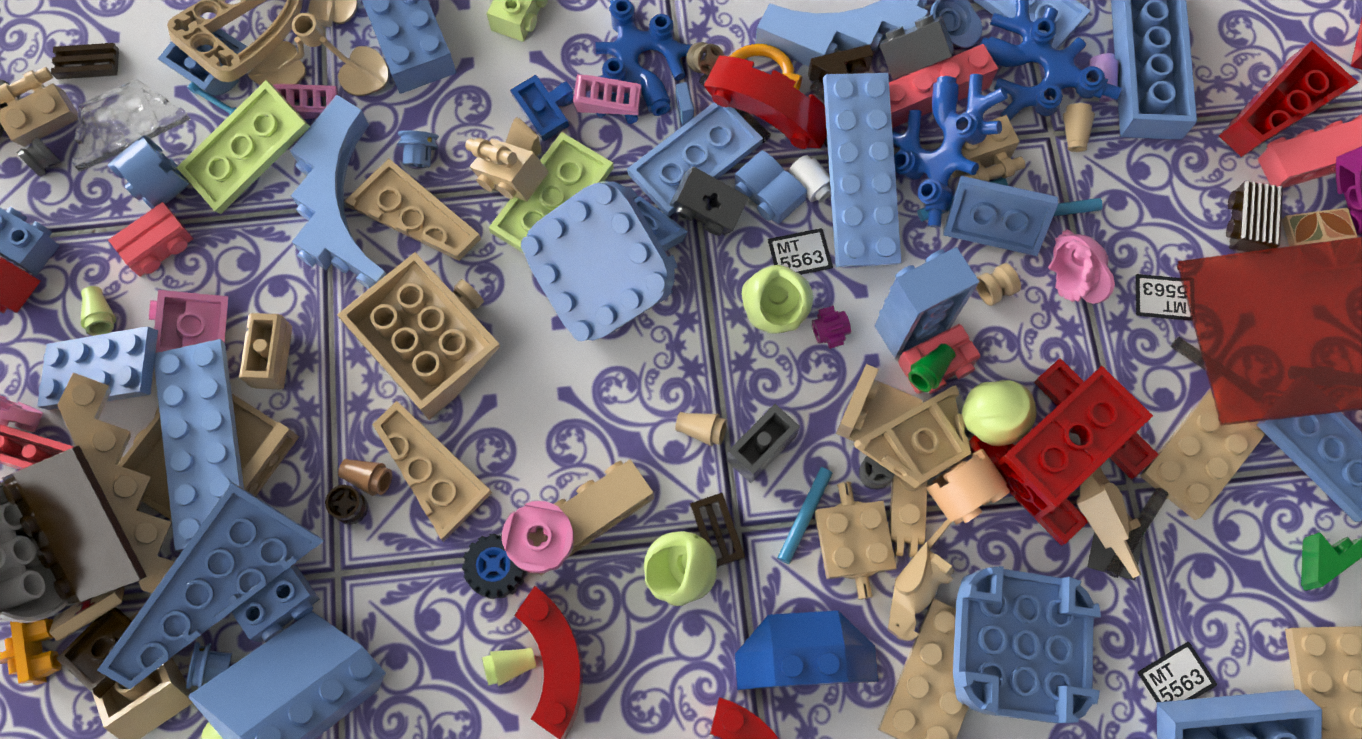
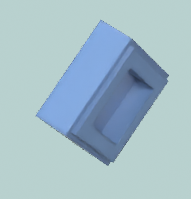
M686 82L676 84V103L682 126L694 118V106L689 86Z

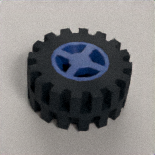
M489 534L488 537H479V541L470 544L469 551L465 552L463 557L465 561L462 564V570L464 571L466 582L476 593L490 599H502L510 593L514 594L519 585L522 586L527 572L518 568L507 556L502 544V534L501 536Z

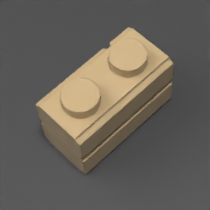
M251 313L248 315L247 328L249 330L245 335L239 378L251 388L284 389L293 326L282 315Z

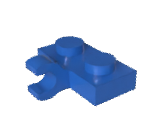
M534 75L510 90L513 98L543 142L569 127L567 118L559 108V106L564 107L573 103L574 95L572 93L574 91L567 81L548 92L538 76Z

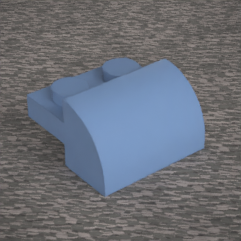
M221 29L212 33L236 54L248 47ZM172 41L158 58L163 64L211 95H222L230 91L239 82L238 79L232 82L219 81ZM201 45L196 50L201 52L210 51L213 47L210 45Z

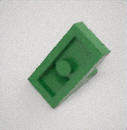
M1321 533L1305 537L1302 543L1301 586L1303 589L1308 591L1323 587L1361 559L1362 537L1355 540L1345 537L1332 546Z

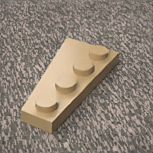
M398 401L372 424L443 542L492 494V491Z

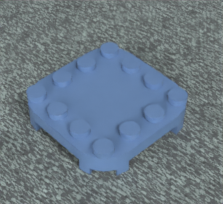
M603 181L583 188L537 221L528 231L527 236L521 241V249L525 253L531 271L563 325L577 341H593L616 332L615 330L656 304L666 300L673 293L671 289L675 282V268L678 267L674 255L668 257L634 201L639 196L631 187H625L617 182Z
M1004 566L989 567L964 576L961 580L956 599L953 679L957 700L972 710L983 714L1046 723L1079 722V719L1086 715L1092 704H1098L1100 690L1092 689L1094 618L1101 617L1099 603L1094 604L1089 593L1080 585L1082 581L1072 577L1059 578L1004 569Z

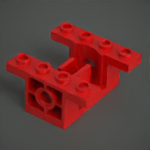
M1059 358L1034 381L1057 405L1050 414L1016 445L1012 443L1003 446H991L981 441L975 435L969 440L971 454L980 449L986 452L1008 483L1006 486L1010 491L1009 493L1063 546L1088 523L1085 516L1067 499L1073 491L1108 458L1130 479H1133L1159 454L1137 433L1153 415L1103 366L1099 367L1088 379L1083 381ZM1069 433H1075L1079 436L1080 445H1076L1070 440Z

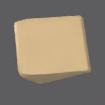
M516 117L512 122L505 143L532 151L537 156L541 153L538 135L520 118Z

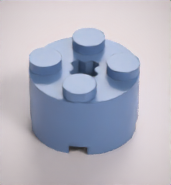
M143 135L108 163V166L121 179L125 178L128 181L124 186L137 200L142 198L153 209L161 202L165 204L170 202L190 183L176 168L178 165L171 158L168 159L162 153L163 150L153 140Z

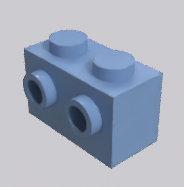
M9 207L7 210L0 208V255L37 276L60 246L49 237L53 232L36 221L32 225L25 222L27 217L12 207Z
M292 565L233 610L232 614L249 640L260 643L264 641L266 643L284 630L282 627L291 620H299L313 610L312 605L320 600V598L300 569Z

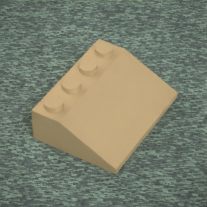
M416 252L337 314L350 332L428 420L458 396L500 347L498 341Z

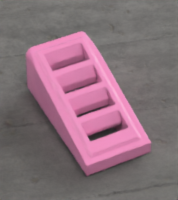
M577 74L573 102L577 112L638 115L642 86L632 82ZM587 91H591L590 98L586 97ZM599 92H604L603 100L598 99ZM612 92H617L616 102L611 101ZM624 93H630L629 104H623Z
M273 84L303 119L318 118L334 97L338 95L336 86ZM326 96V106H321V97ZM308 98H313V106H308ZM296 99H300V106L295 105Z

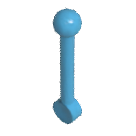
M192 82L187 86L194 94L202 96L228 112L229 116L237 109L236 107H229Z

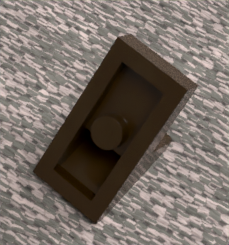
M866 45L811 58L808 70L809 80L824 87L823 77L826 74H859L868 72L873 58L871 47Z

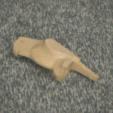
M1099 467L1080 485V496L1077 498V505L1105 549L1111 547L1131 576L1135 578L1141 575V572L1126 539H1129V532L1140 527L1141 524L1137 518L1132 519L1127 514L1120 490L1116 485L1110 483L1101 467Z
M949 519L927 540L895 579L888 631L899 640L912 641L919 635V633L914 631L916 626L915 615L923 611L932 602L940 584H949L953 581L951 575L954 573L952 565L930 551L952 523Z

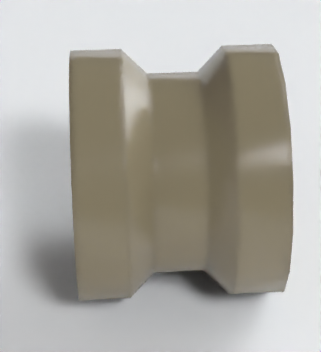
M696 42L687 52V64L692 71L709 75L718 57L724 56V53L718 45Z

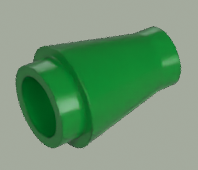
M940 344L932 352L911 365V371L908 374L910 382L923 392L937 389L949 365L956 357L955 351L947 344Z

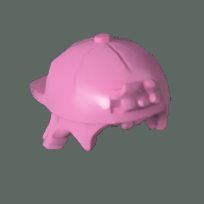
M1068 229L1063 231L1061 235L1055 238L1054 258L1048 266L1050 270L1057 274L1055 288L1058 289L1059 296L1071 302H1079L1081 298L1092 304L1105 301L1112 294L1115 287L1114 276L1107 267L1109 259L1105 249L1089 236L1074 234Z

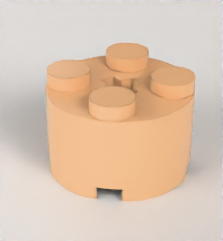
M983 449L971 454L972 458L969 461H960L932 481L933 484L925 487L950 522L954 521L956 525L963 521L967 523L982 513L979 506L986 505L989 502L995 503L1010 492L1006 486L1008 483Z

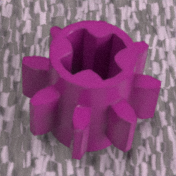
M834 306L819 309L818 319L812 320V329L819 344L827 343L829 349L844 345L845 336L851 334L850 322L845 311H835Z

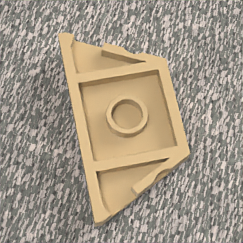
M954 385L859 438L853 443L854 446L914 488L920 486L971 454L969 441L964 432L965 423L962 414L958 413L956 397L959 395L958 388Z

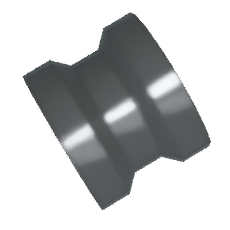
M38 137L32 140V145L29 148H21L16 152L40 177L46 173V168L50 165H57L61 162Z
M868 456L865 457L859 468L861 482L870 489L878 490L884 488L895 475Z

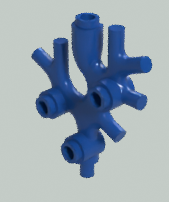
M609 0L611 4L609 7L613 29L618 32V37L614 42H596V54H609L616 58H610L603 64V75L598 77L641 84V94L649 112L653 113L654 116L664 115L670 110L669 105L671 103L665 86L657 75L640 66L638 58L641 53L648 50L660 52L666 58L674 79L679 81L686 76L680 59L687 56V52L693 44H683L674 40L673 21L669 16L665 14L655 15L650 20L649 30L642 31L635 25L634 5L629 0ZM612 92V102H616L617 92ZM624 93L623 104H629L630 96L628 93ZM596 113L597 116L600 118H603L606 115L602 113ZM624 115L628 124H633L639 119L637 115Z
M1016 0L1015 17L1009 18L994 13L990 25L1021 35L1023 38L1021 44L1014 45L992 36L989 39L984 37L981 44L985 45L998 66L1017 67L1034 62L1040 64L1045 71L1042 82L1032 87L1022 86L998 77L994 89L997 90L1003 87L1006 93L1012 97V102L1000 113V116L1007 115L1009 121H1011L1022 109L1030 106L1034 107L1035 111L1042 116H1051L1057 112L1063 97L1061 90L1064 88H1075L1077 94L1085 99L1101 98L1103 95L1117 100L1122 88L1107 83L1109 79L1105 78L1100 68L1090 66L1081 70L1075 65L1074 58L1086 47L1084 40L1077 37L1068 47L1062 50H1057L1051 46L1056 34V24L1054 21L1058 10L1048 7L1043 18L1033 22L1029 16V0ZM1039 30H1044L1047 33H1041ZM1087 78H1091L1095 80V82H1090L1087 80ZM1045 96H1051L1053 100H1047Z
M970 74L967 109L960 115L956 112L959 91L956 78L941 76L933 84L932 112L935 121L944 134L943 143L936 150L926 151L920 145L922 113L920 110L909 111L906 132L900 134L892 131L893 145L901 149L894 155L895 172L911 180L919 179L924 173L928 176V179L922 182L918 188V197L921 202L925 203V211L929 212L928 227H941L942 212H946V207L953 198V192L948 186V182L954 171L959 170L975 175L979 169L978 163L968 160L963 156L962 147L965 142L976 145L981 143L987 135L1000 134L1002 131L1001 121L986 122L983 120V114L992 106L1008 99L1007 93L1001 87L987 95H982L983 75Z

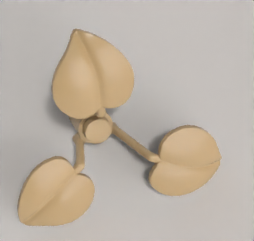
M310 0L309 13L298 14L292 21V30L297 35L294 41L297 43L298 50L292 43L282 41L268 57L253 68L248 76L259 85L265 80L272 85L299 84L306 75V67L300 61L305 55L303 44L309 47H317L323 44L346 64L339 70L338 79L342 88L355 96L369 95L385 88L389 81V69L384 58L373 48L358 46L352 51L350 58H347L325 38V30L322 26L331 27L333 22L337 24L348 22L357 11L358 0Z

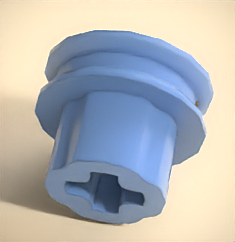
M398 131V135L401 138L397 145L404 148L403 165L429 168L431 164V150L438 149L435 143L439 136L423 131Z
M196 642L190 662L186 689L191 688L192 685L200 688L204 683L209 682L228 669L231 664L232 653L211 651V643L206 646H200V643Z

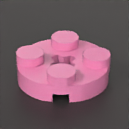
M0 395V424L8 426L9 422L15 421L14 426L30 432H36L43 412L27 404L7 400V397Z
M531 501L524 504L525 506L508 516L503 526L502 544L507 556L518 568L526 572L546 573L550 570L558 569L570 555L574 544V531L569 518L558 506L550 502ZM538 528H543V534L548 536L546 542H541L540 546H534V541L529 539V534L536 533Z

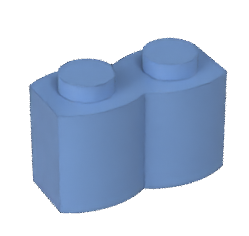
M763 150L735 173V189L758 205V212L768 221L772 219L777 224H780L806 200L807 190L793 175L785 171L771 155Z

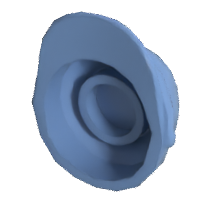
M936 0L931 6L929 15L932 14L934 19L940 16L943 17L953 45L960 48H969L980 39L983 30L982 22L968 0Z

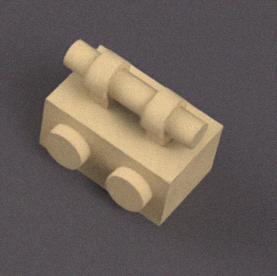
M47 67L36 72L31 70L23 74L24 78L10 85L7 83L0 85V104L6 102L8 105L0 109V123L10 140L23 147L31 144L32 140L36 137L41 139L81 119L64 90L54 83L46 87L43 85V83L53 79ZM31 89L34 91V93L20 100L17 98V96Z
M1007 115L990 120L1001 121L1002 131L1000 134L987 135L981 143L976 145L967 142L963 145V156L979 164L977 173L970 175L957 170L952 174L953 178L964 175L965 177L989 182V180L1000 176L1003 178L1013 176L1015 171L1025 168L1023 157L1011 159L1020 141Z
M470 138L466 141V149L477 157L470 168L478 177L476 179L477 183L487 191L491 192L494 189L509 199L516 197L528 201L549 173L532 151L495 139L488 141L482 138Z

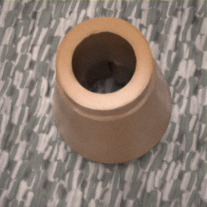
M344 459L338 469V476L371 496L376 494L383 495L388 490L392 481V471L386 468L384 463Z

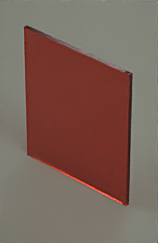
M1362 237L1178 261L1177 269L1179 270L1218 414V421L1221 426L1362 410Z

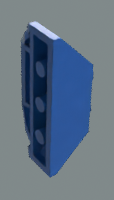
M840 611L769 614L735 653L737 690L879 682L875 645Z

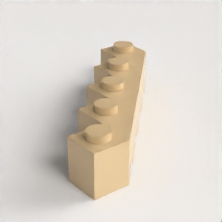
M72 373L57 406L75 445L80 446L147 576L138 581L141 589L153 593L174 564V561L158 556L172 522L138 511L151 482V476L118 465L131 438V433L126 429L98 420L111 393L109 385Z

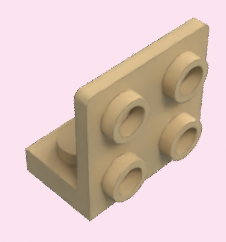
M866 364L836 434L856 442L859 438L922 404V400L875 380L879 369Z

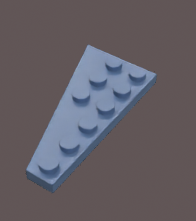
M232 482L97 671L128 689L133 688L172 656L201 636L206 630L260 591L312 549L324 542V539Z

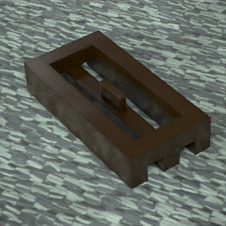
M115 43L53 47L55 57H52V63L55 67L51 68V74L56 79L117 76L119 48ZM109 62V64L94 65V63ZM73 64H81V65H82V66L64 67V65H73Z
M723 493L690 503L700 536L712 547L699 508L705 507L722 555V558L717 559V568L745 559ZM714 503H718L735 551L734 554L729 555L712 507Z

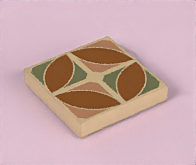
M1348 208L1286 215L1282 219L1283 228L1299 278L1362 270V249Z

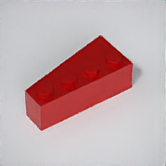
M1310 41L1285 62L1218 136L1242 157L1335 100L1359 82L1313 41Z

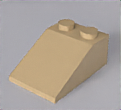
M138 612L131 616L129 619L133 621ZM172 657L131 689L116 682L100 699L93 694L103 727L118 739H141L193 703L189 699L190 691L186 689V681Z

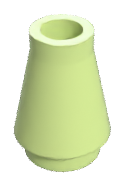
M97 286L84 288L81 291L82 328L89 335L93 336L110 333L114 329L116 317L103 296L102 289Z
M531 647L517 650L490 651V655L482 657L488 685L497 683L500 686L528 670L536 668L535 657Z

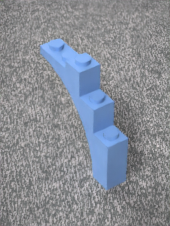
M880 0L863 8L840 13L801 12L769 3L757 26L755 44L774 46L783 51L790 59L807 66L810 65L811 58L836 53L837 49L844 51L870 45L871 50L877 52L882 39L886 38L885 34L902 26L904 31L916 26L915 21L927 15L928 10L924 8L928 0Z
M336 95L290 150L297 161L295 166L307 175L292 193L291 197L298 205L296 211L309 220L292 240V243L299 251L297 256L307 265L313 267L317 264L327 270L332 264L345 274L351 271L357 275L356 280L369 289L387 274L366 257L355 243L349 231L344 211L343 188L350 158L356 144L369 124L361 109Z

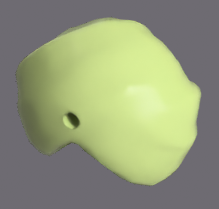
M773 265L759 270L744 283L742 287L743 306L748 320L757 329L770 334L794 331L810 314L813 305V291L809 282L799 273L786 266Z
M1011 380L978 384L967 395L962 409V417L967 430L991 446H1003L1017 442L1031 430L1037 416L1036 404L1031 392L1022 384Z
M677 531L662 535L651 544L644 559L646 586L655 598L673 606H683L703 598L711 591L716 581L717 559L715 551L705 539L691 532Z

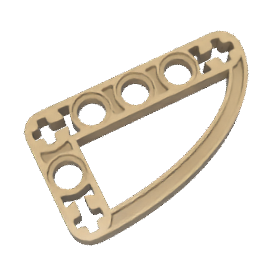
M201 0L173 16L168 21L167 27L170 39L176 46L219 81L232 82L256 67L281 44L292 29L293 19L300 14L303 0H287L282 11L268 29L238 54L212 33L266 0H241L237 4H228L225 2L226 0ZM207 12L216 14V16L212 19H204L200 17L202 14ZM201 45H210L213 47L210 51L201 52L196 50Z

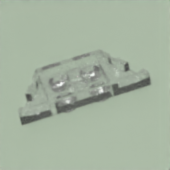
M136 78L78 105L77 119L79 120V125L75 132L78 151L77 157L72 159V164L81 172L123 152L143 135L151 139L191 120V118L184 109L176 107L166 97L152 91L146 84Z

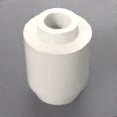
M804 155L790 167V174L807 190L806 197L810 202L817 200L823 202L831 195L830 175L815 158L811 159L808 155Z

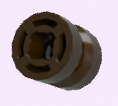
M338 485L327 494L325 500L326 509L330 515L340 522L348 525L356 524L366 516L368 502L352 486Z

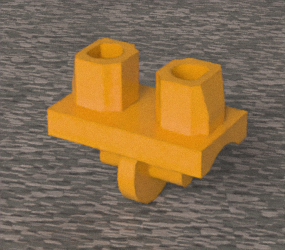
M45 618L30 623L10 621L12 637L4 640L6 651L0 652V664H8L9 675L17 674L19 684L33 683V685L46 683V676L62 669L61 663L56 659L59 656L58 652L51 650L43 653L42 641L54 638L49 633L53 622L52 619Z

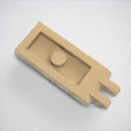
M896 475L892 479L889 532L891 542H895V556H903L904 543H909L908 556L913 558L918 552V544L924 545L927 509V489L925 487L928 485V481L914 488Z

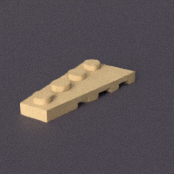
M389 158L344 201L347 207L458 261L481 240L478 232Z

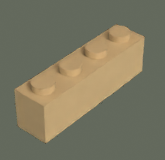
M631 459L624 464L622 461H618L611 465L605 471L606 476L597 482L589 480L576 490L578 494L567 502L565 499H561L554 503L569 518L574 531V544L568 557L654 500V492ZM538 528L536 533L529 534V539L534 541V546H540L541 542L547 541L548 536L543 534V528Z

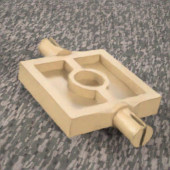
M842 482L837 484L841 503L835 507L822 508L815 511L826 580L841 577L855 579L858 600L873 598L869 577L878 572L896 569L884 501L868 503L854 501L852 483Z

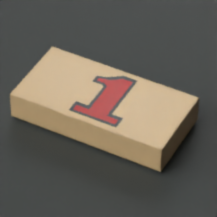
M120 587L71 606L54 617L49 633L56 641H61L120 605L125 587Z

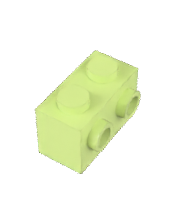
M493 0L486 13L491 31L524 42L528 32H532L536 26L537 14L540 8H544L548 0Z

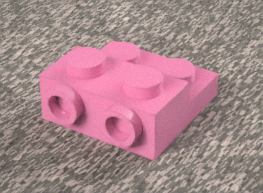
M158 290L157 301L150 300L149 320H155L154 329L158 330L155 353L221 339L225 343L228 296Z

